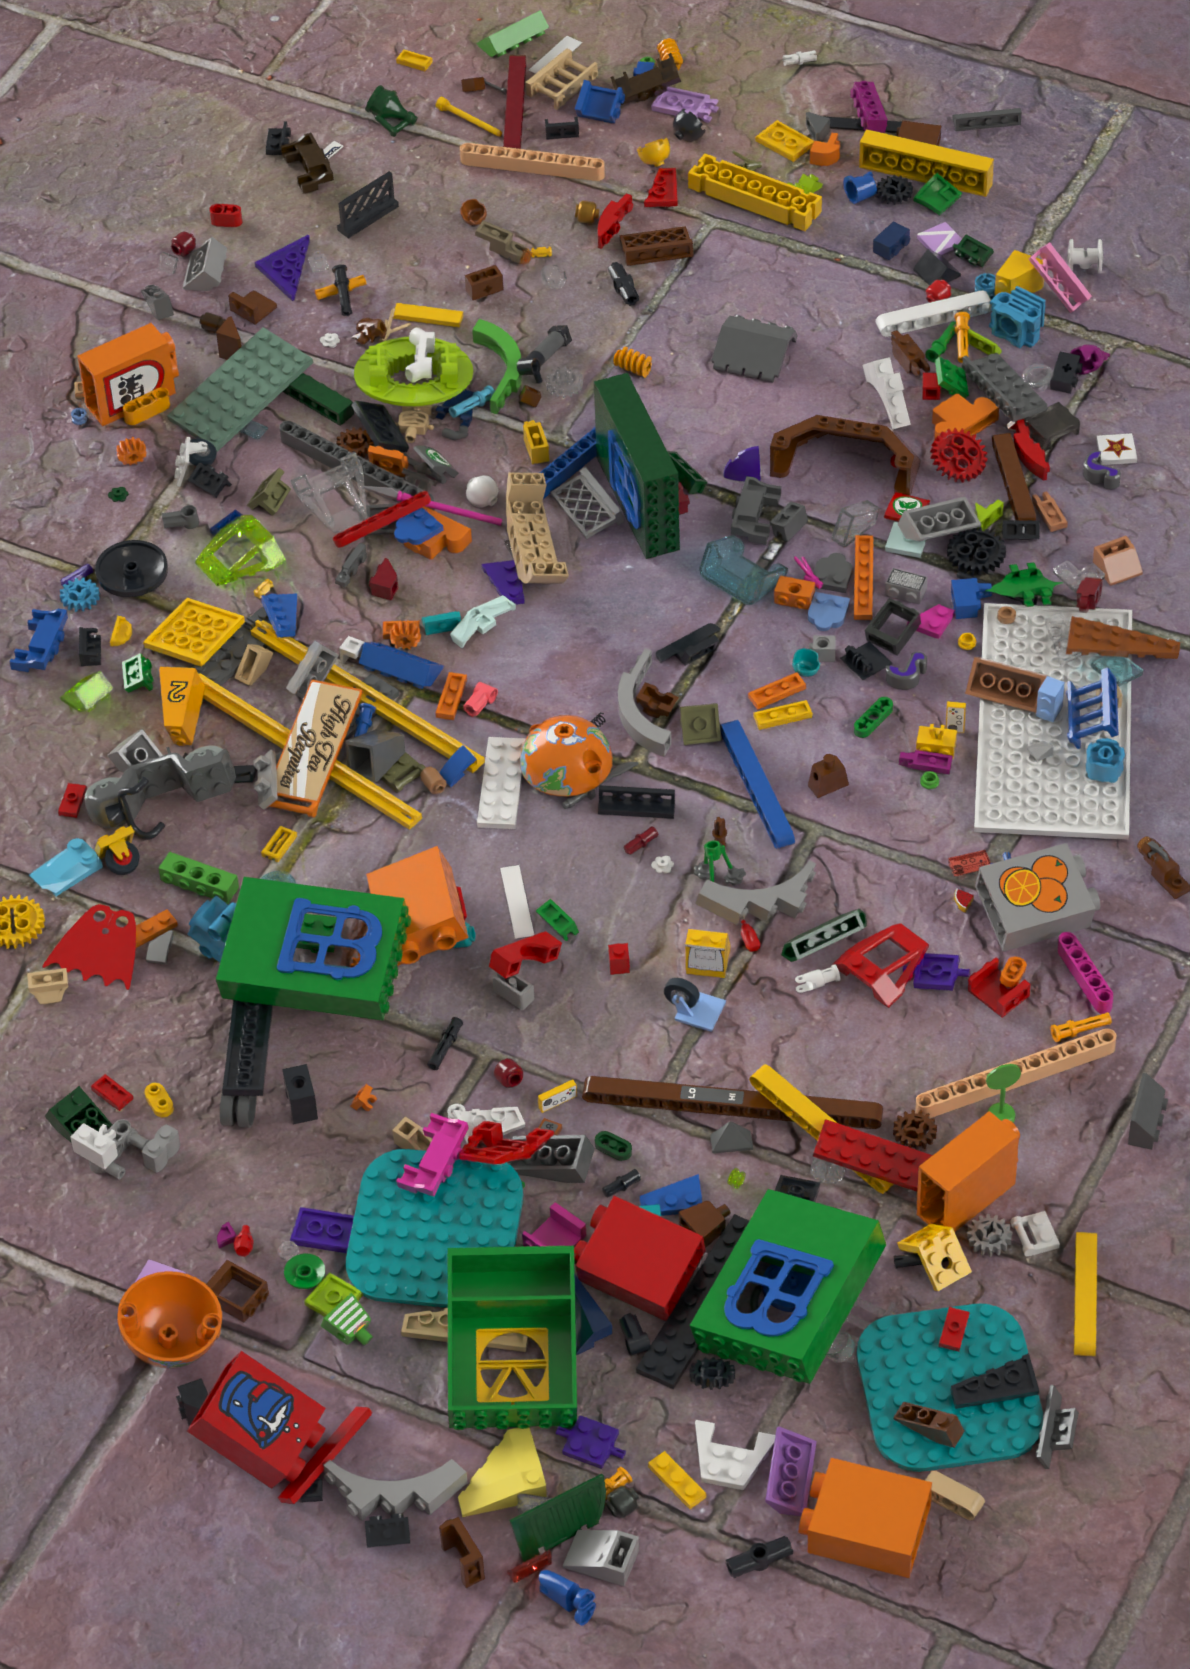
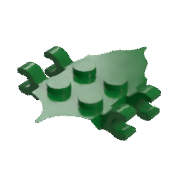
M1034 562L1027 563L1028 569L1019 570L1017 564L1009 565L1011 573H1008L1002 582L993 585L991 589L986 591L1024 598L1026 607L1034 606L1032 598H1034V595H1039L1043 605H1051L1049 597L1052 596L1053 588L1063 582H1054L1045 578L1042 572L1036 568Z

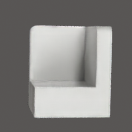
M348 636L339 648L340 661L345 663L349 657L354 659L360 658L364 642Z

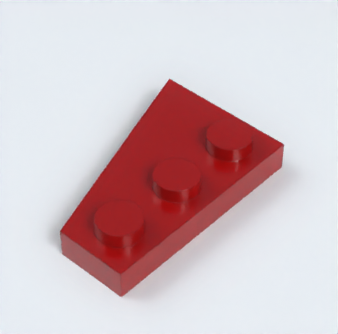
M659 168L653 181V186L650 188L648 197L644 201V207L678 206L676 168Z

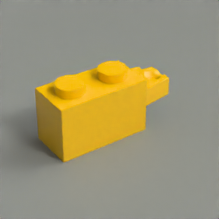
M534 420L524 422V442L532 465L550 461L549 445L541 423H535Z

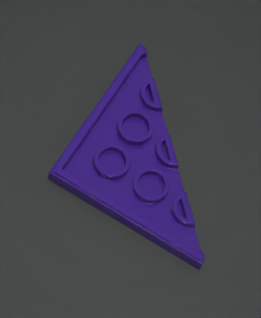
M309 235L255 262V267L292 301L295 300L310 242Z

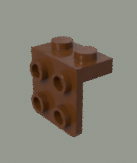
M255 290L249 292L244 297L235 292L228 295L230 311L254 325L277 308L276 302Z

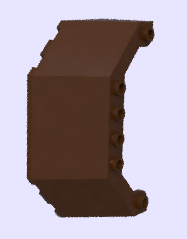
M815 415L773 435L770 444V477L784 478L788 476L797 448L807 444L808 440L814 437L818 439L829 434L883 443L888 450H892L896 455L895 466L899 471L894 484V494L898 492L911 496L921 459L888 426Z

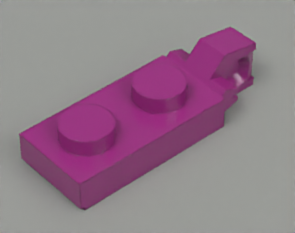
M920 750L910 753L900 752L899 765L950 775L953 756Z

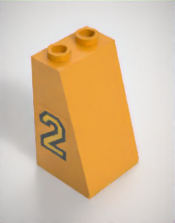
M160 667L164 726L174 744L178 746L192 745L205 686L196 668Z

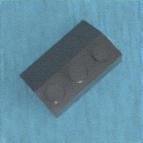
M1147 1073L1142 1074L1130 1121L1128 1145L1152 1150L1154 1142L1159 1140L1160 1130H1157L1158 1126L1162 1127L1164 1114L1161 1113L1162 1110L1166 1111L1168 1099L1165 1098L1166 1090Z

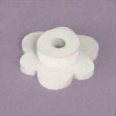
M327 333L320 338V342L323 343L324 347L334 348L340 342V339L335 333Z
M669 856L656 857L655 861L651 864V867L656 869L657 873H670L671 867L674 866Z

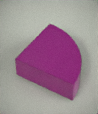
M229 1221L222 1225L217 1235L219 1248L233 1243L237 1236Z

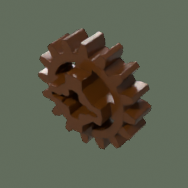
M355 427L352 430L346 429V433L340 432V436H337L336 445L365 458V454H368L369 446L375 445L367 431H362V427L358 430Z
M911 1110V1114H908L905 1111L903 1117L898 1115L897 1121H894L893 1135L895 1136V1141H900L901 1145H907L910 1148L915 1147L916 1150H919L920 1146L926 1149L927 1144L932 1145L933 1139H936L937 1125H935L934 1118L930 1119L929 1113L922 1115V1110L918 1114Z

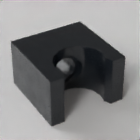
M307 1064L282 1069L287 1099H289L293 1125L317 1120L315 1093Z

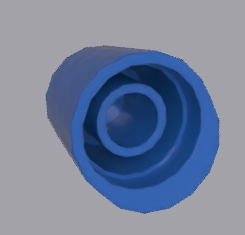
M868 172L863 176H847L844 178L843 186L845 193L853 204L870 198L877 192L872 172Z

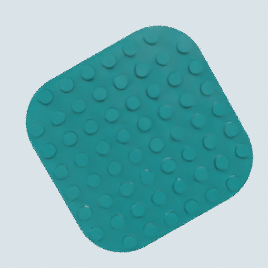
M412 1149L389 1151L377 1157L367 1167L361 1180L346 1255V1271L349 1280L354 1287L362 1292L363 1296L371 1300L448 1308L447 1248L515 1247L524 1197L521 1179L516 1170L507 1162L504 1164H488L458 1159L453 1164L451 1176L447 1177L444 1183L441 1182L434 1197L419 1191L416 1194L399 1188L396 1181L398 1178H402L405 1172L403 1168L405 1164L420 1169L419 1165L426 1151Z
M981 1303L952 1307L970 1312L959 1352L939 1347L949 1307L885 1316L875 1320L866 1327L858 1341L856 1358L874 1441L879 1452L886 1460L889 1459L897 1464L898 1468L907 1471L923 1472L1014 1459L1026 1454L1033 1448L1040 1438L1039 1433L1043 1426V1410L1039 1395L955 1409L950 1391L951 1386L973 1376L978 1377L992 1368L997 1369L1011 1360L1016 1361L1022 1358L1023 1355L1028 1354L1023 1330L1017 1320L1007 1311L994 1305ZM908 1402L956 1415L965 1432L955 1448L938 1444L895 1421L893 1417L902 1403Z

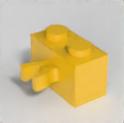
M930 724V727L919 726L916 750L952 755L954 759L957 730L945 729V725H941V728H935L934 724Z

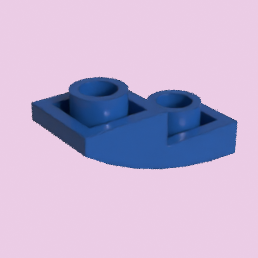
M462 745L446 762L440 774L446 783L452 787L465 775L463 771L477 759Z

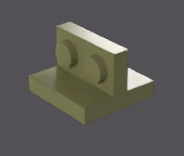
M281 468L275 470L261 482L247 504L251 510L260 505L272 516L278 511L291 490L289 486L280 480L284 474Z
M717 703L680 707V727L682 728L684 745L721 741Z

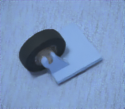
M683 978L670 979L664 988L665 997L676 1006L677 1014L675 1021L712 1032L726 1004V1000L699 992L693 983Z

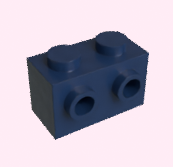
M893 221L873 239V253L890 261L894 256L898 255L901 249L909 244L910 229Z

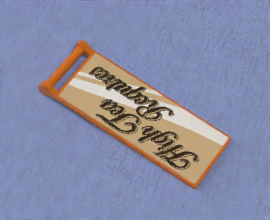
M311 680L276 766L277 796L311 803V805L306 807L276 800L268 807L307 814L311 818L316 817L318 805L362 697L363 691L361 689Z

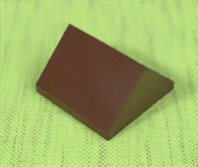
M230 316L216 332L219 358L228 360L242 347L241 338L233 318Z

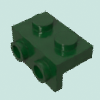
M967 234L958 245L955 243L952 245L955 251L954 254L960 259L965 258L971 265H978L983 268L994 253L992 248Z

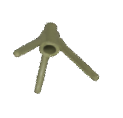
M732 151L734 155L745 161L743 164L735 165L751 171L762 167L761 161L750 160L738 152Z

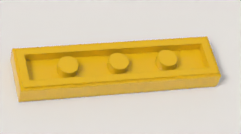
M396 303L393 319L460 327L464 315L463 311Z

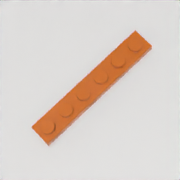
M855 535L854 620H872L873 536Z

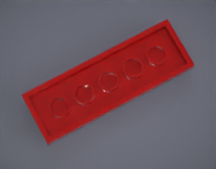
M825 1119L812 1157L918 1192L919 1166L933 1155Z

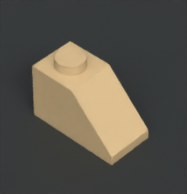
M248 644L235 679L251 686L267 670L273 652L259 645Z

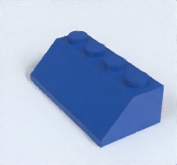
M365 642L359 664L365 665L364 669L379 670L383 676H396V680L407 683V681L413 682L414 687L421 689L424 686H431L444 667L442 664L379 642Z

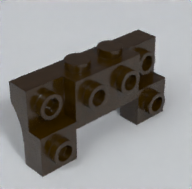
M672 53L668 54L669 58L660 61L659 58L656 59L659 67L629 78L626 71L623 72L624 76L620 78L610 77L614 90L620 87L625 94L623 104L634 100L637 103L646 101L650 97L658 96L668 91L666 87L681 82Z
M312 133L304 134L298 140L281 146V154L286 163L300 161L306 172L304 175L297 176V184L303 194L319 190V184L334 180L328 158L325 159L324 151L318 146Z

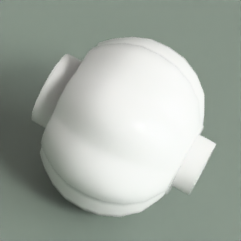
M489 476L474 477L467 484V499L475 507L493 506L497 502L498 486Z

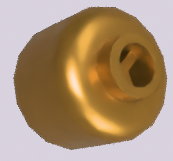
M581 201L579 204H576L575 218L580 223L593 224L595 219L599 218L600 209H597L595 202Z

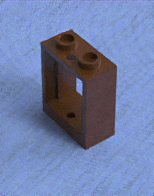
M229 1260L225 1261L206 1284L217 1296L221 1310L243 1323L255 1314L257 1307L261 1302H265L269 1296L267 1281ZM232 1279L255 1291L243 1307L219 1295Z

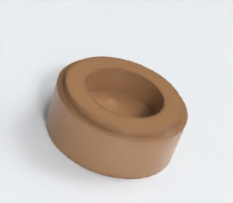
M1009 606L1001 607L998 610L997 619L1003 624H1011L1016 619V611Z

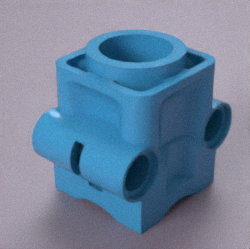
M215 896L211 902L207 900L194 914L189 922L191 927L187 935L200 944L199 950L204 956L208 958L213 957L220 963L236 903L232 902L228 905L218 896Z

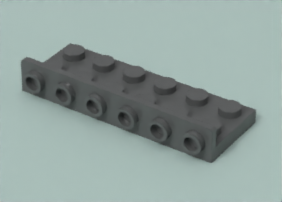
M998 353L990 354L987 357L971 361L967 356H963L962 369L971 378L972 382H975L980 390L984 391L988 398L1012 422L1048 410L1047 403Z

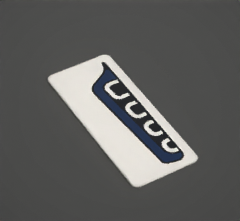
M335 141L323 149L325 159L333 156L343 145Z

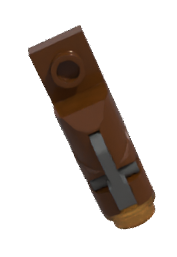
M1148 836L1142 838L1138 842L1137 848L1143 855L1144 860L1152 867L1151 875L1174 899L1190 892V884L1179 874V864L1167 853L1164 847L1153 838Z

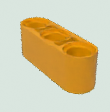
M157 388L123 405L125 423L136 425L169 409L170 398L168 390L166 388Z

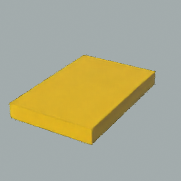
M778 120L755 137L756 142L792 162L810 150L814 143V140Z

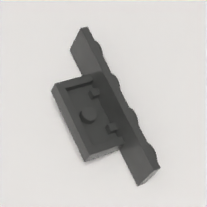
M1050 1385L1049 1393L1046 1395L1047 1404L1043 1413L1042 1430L1039 1433V1448L1036 1450V1457L1045 1469L1050 1468L1052 1451L1073 1448L1079 1414L1076 1408L1060 1409L1062 1396L1054 1385Z

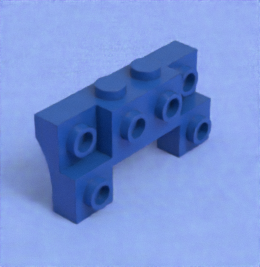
M32 610L33 618L28 620L27 624L28 629L35 632L28 646L29 651L15 649V659H10L11 670L29 672L30 668L46 669L48 662H52L54 656L58 654L60 642L64 640L65 633L62 630L68 619L67 610Z

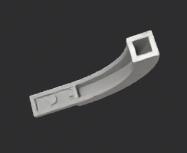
M644 649L643 653L638 655L635 667L631 668L629 673L623 672L618 686L619 716L623 727L634 741L645 749L665 757L671 746V731L662 729L649 722L640 713L634 702L635 693L652 664V650Z

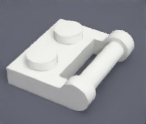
M1045 1211L1024 1217L1016 1216L1010 1220L1012 1228L1016 1230L1023 1245L1022 1251L1025 1256H1032L1059 1248L1060 1243ZM1025 1226H1028L1035 1245L1030 1243L1024 1230Z

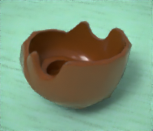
M477 199L465 201L460 208L463 220L471 226L480 225L487 216L484 204H481Z

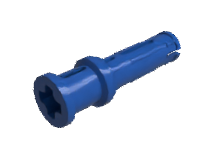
M361 703L359 705L360 712L355 720L357 727L354 737L367 733L368 728L372 726L371 718L376 710L373 705L368 703Z

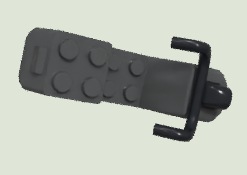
M204 746L190 752L184 759L178 753H171L170 748L166 747L167 755L133 765L123 773L121 778H105L91 785L85 793L87 813L90 819L100 827L115 828L127 823L128 827L131 826L133 828L134 835L143 840L153 839L165 828V824L159 822L150 832H144L136 826L134 819L147 798L181 787L196 802L230 792L236 775L227 749H222L218 746Z

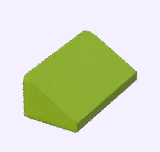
M970 329L968 330V344L988 355L1002 353V350L996 343Z

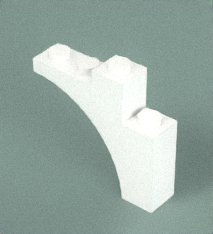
M890 357L864 364L863 369L866 381L870 382L878 391L887 410L892 429L911 425L902 392L904 388L900 372L894 374Z

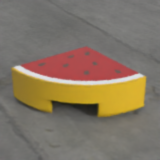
M956 888L954 900L962 912L966 913L974 900V895Z

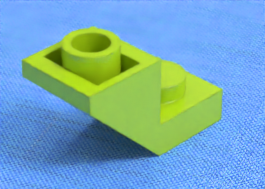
M802 174L798 183H787L803 189L805 194L814 193L823 186L818 181L819 178L813 174L809 176Z

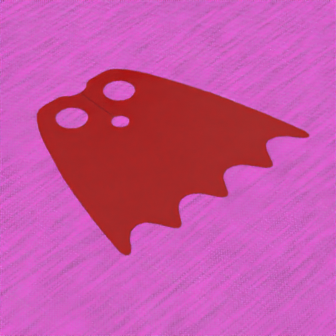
M102 904L91 907L67 931L48 956L42 968L52 963H58L61 969H67V973L73 969H79L82 972L84 981L98 974L103 978L105 986L110 985L116 979H120L124 982L126 989L129 990L136 952V922L133 913L126 910L113 911L109 906ZM95 912H105V919L100 922L95 921L93 918ZM121 916L128 919L127 925L118 927L116 925L117 918ZM104 928L109 930L107 934L102 933Z

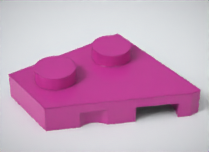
M939 604L920 614L921 625L916 631L939 639L955 616V610Z

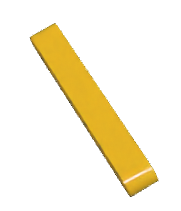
M1076 1232L1074 1355L1095 1356L1097 1233Z

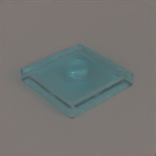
M1104 656L1091 664V668L1100 675L1102 669L1109 668L1116 677L1119 687L1142 676L1144 671L1126 657Z

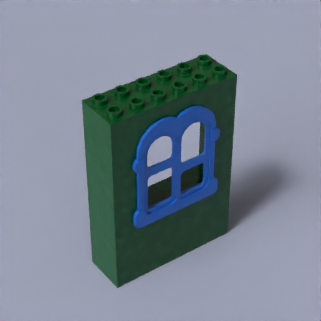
M624 373L594 381L597 460L645 558L649 559L680 550L678 472L629 374Z

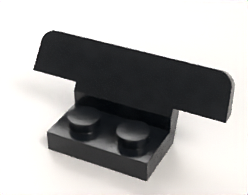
M708 623L658 650L656 658L662 663L676 656L686 666L716 649L719 639L714 634L720 632L721 628L713 623Z

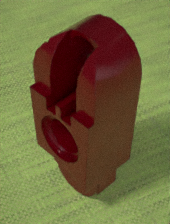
M1085 577L1081 581L1076 592V608H1079L1080 612L1087 613L1089 609L1095 610L1102 593L1103 581L1101 578Z

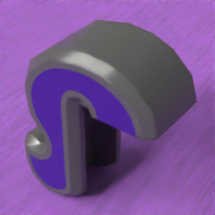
M1101 451L1089 453L1084 460L1083 466L1085 480L1094 484L1104 483V488L1106 489L1118 488L1120 486V470L1101 465Z
M923 652L912 653L904 671L897 667L886 666L887 683L893 688L902 690L916 687L919 684L920 673H926L927 656Z

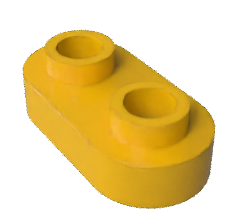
M160 1083L147 1085L144 1091L145 1098L155 1115L161 1118L170 1116L174 1111L173 1102L163 1085Z

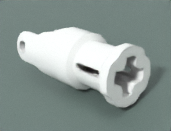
M831 965L830 968L824 970L817 969L797 976L795 978L797 983H806L797 986L796 991L803 993L823 987L826 983L832 981H840L837 966Z

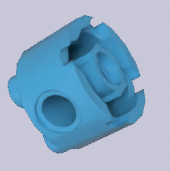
M1108 738L1098 739L1096 743L1089 744L1085 764L1088 778L1110 783L1118 781V777L1123 772L1124 748H1121L1117 741Z

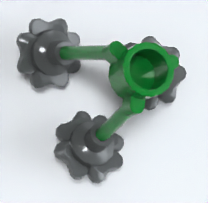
M707 842L704 845V861L694 866V875L700 879H710V881L714 882L716 867L713 861L720 859L722 854L728 866L727 875L723 878L725 883L732 885L741 884L743 877L746 875L744 868L738 869L731 864L725 852V846H720V842Z

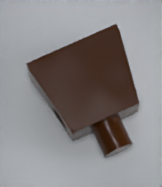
M826 754L823 760L812 765L808 787L817 799L849 785L845 766L836 755Z
M704 1201L680 1211L679 1225L703 1236L706 1248L722 1234L726 1228L725 1217L729 1216L731 1212L726 1204L715 1208L710 1201Z

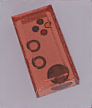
M986 850L948 858V863L954 876L979 871V867L991 863Z

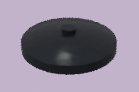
M127 540L108 547L100 554L95 564V573L99 585L108 593L120 597H137L154 591L164 582L168 574V562L165 553L155 544L143 540Z

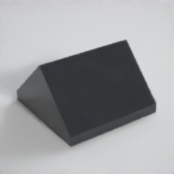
M930 249L926 250L913 268V271L929 286L935 280H945L948 283L961 277V273L941 254Z

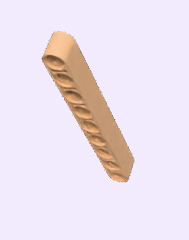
M464 143L460 146V159L463 165L600 181L605 177L604 161L599 158L474 143Z

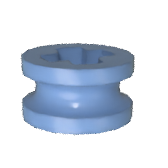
M76 408L71 412L74 424L82 425L87 422L88 418L85 409Z

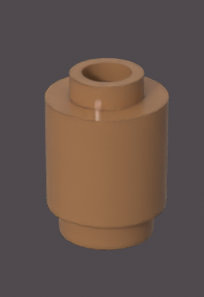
M433 767L423 769L420 776L427 789L432 794L443 792L446 787V781L437 769Z

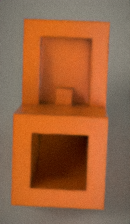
M832 132L827 143L814 141L810 150V164L829 166L835 164L840 159L838 133Z

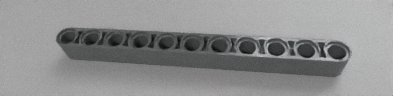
M283 421L279 426L281 441L284 444L364 486L393 488L398 492L402 491L411 496L425 491L292 421ZM429 493L431 501H434L433 495Z

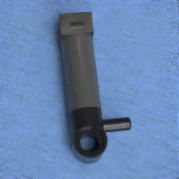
M567 325L552 326L547 331L548 336L526 358L518 360L517 371L520 375H534L536 383H542L541 366L561 346H567L572 341Z

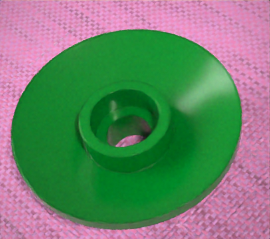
M309 1253L298 1254L292 1257L284 1267L285 1280L292 1287L298 1289L313 1288L325 1276L323 1261L318 1256Z

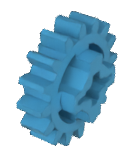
M75 578V582L69 580V585L63 584V589H60V600L63 603V607L67 606L69 611L74 608L75 612L78 609L84 612L85 608L91 609V605H97L96 601L100 599L99 588L96 583H92L91 579L85 581V578H82L81 581H78Z

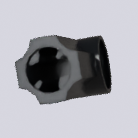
M628 1313L619 1319L630 1356L651 1349L648 1335L646 1332H643L636 1314Z

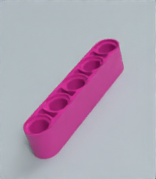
M1071 932L1061 933L1058 938L1057 952L1094 1009L1100 1014L1110 1013L1113 1005L1112 990L1076 936Z

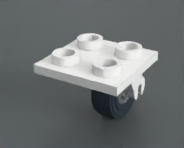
M186 437L185 443H181L180 456L177 455L175 466H178L174 476L177 479V486H181L187 466H197L199 463L205 466L206 464H213L217 451L211 442L200 438L190 440V437Z

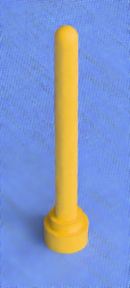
M441 96L436 101L435 107L441 111L448 110L498 137L502 136L501 130L450 105L448 99Z

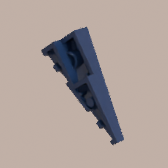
M574 1273L576 1355H579L594 1348V1342L613 1334L611 1322Z

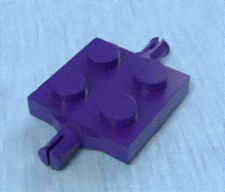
M925 953L920 964L916 966L913 972L915 974L913 985L914 988L953 991L957 977H970V969L958 968L960 963L959 955ZM903 965V972L908 965Z
M579 1415L571 1430L560 1426L556 1430V1435L567 1438V1442L562 1450L563 1455L602 1469L606 1460L611 1455L623 1459L626 1454V1450L615 1447L619 1429Z

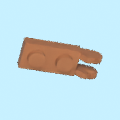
M1047 491L1042 494L1044 500L1042 502L1036 494L1032 496L1034 506L1050 532L1067 528L1068 523Z

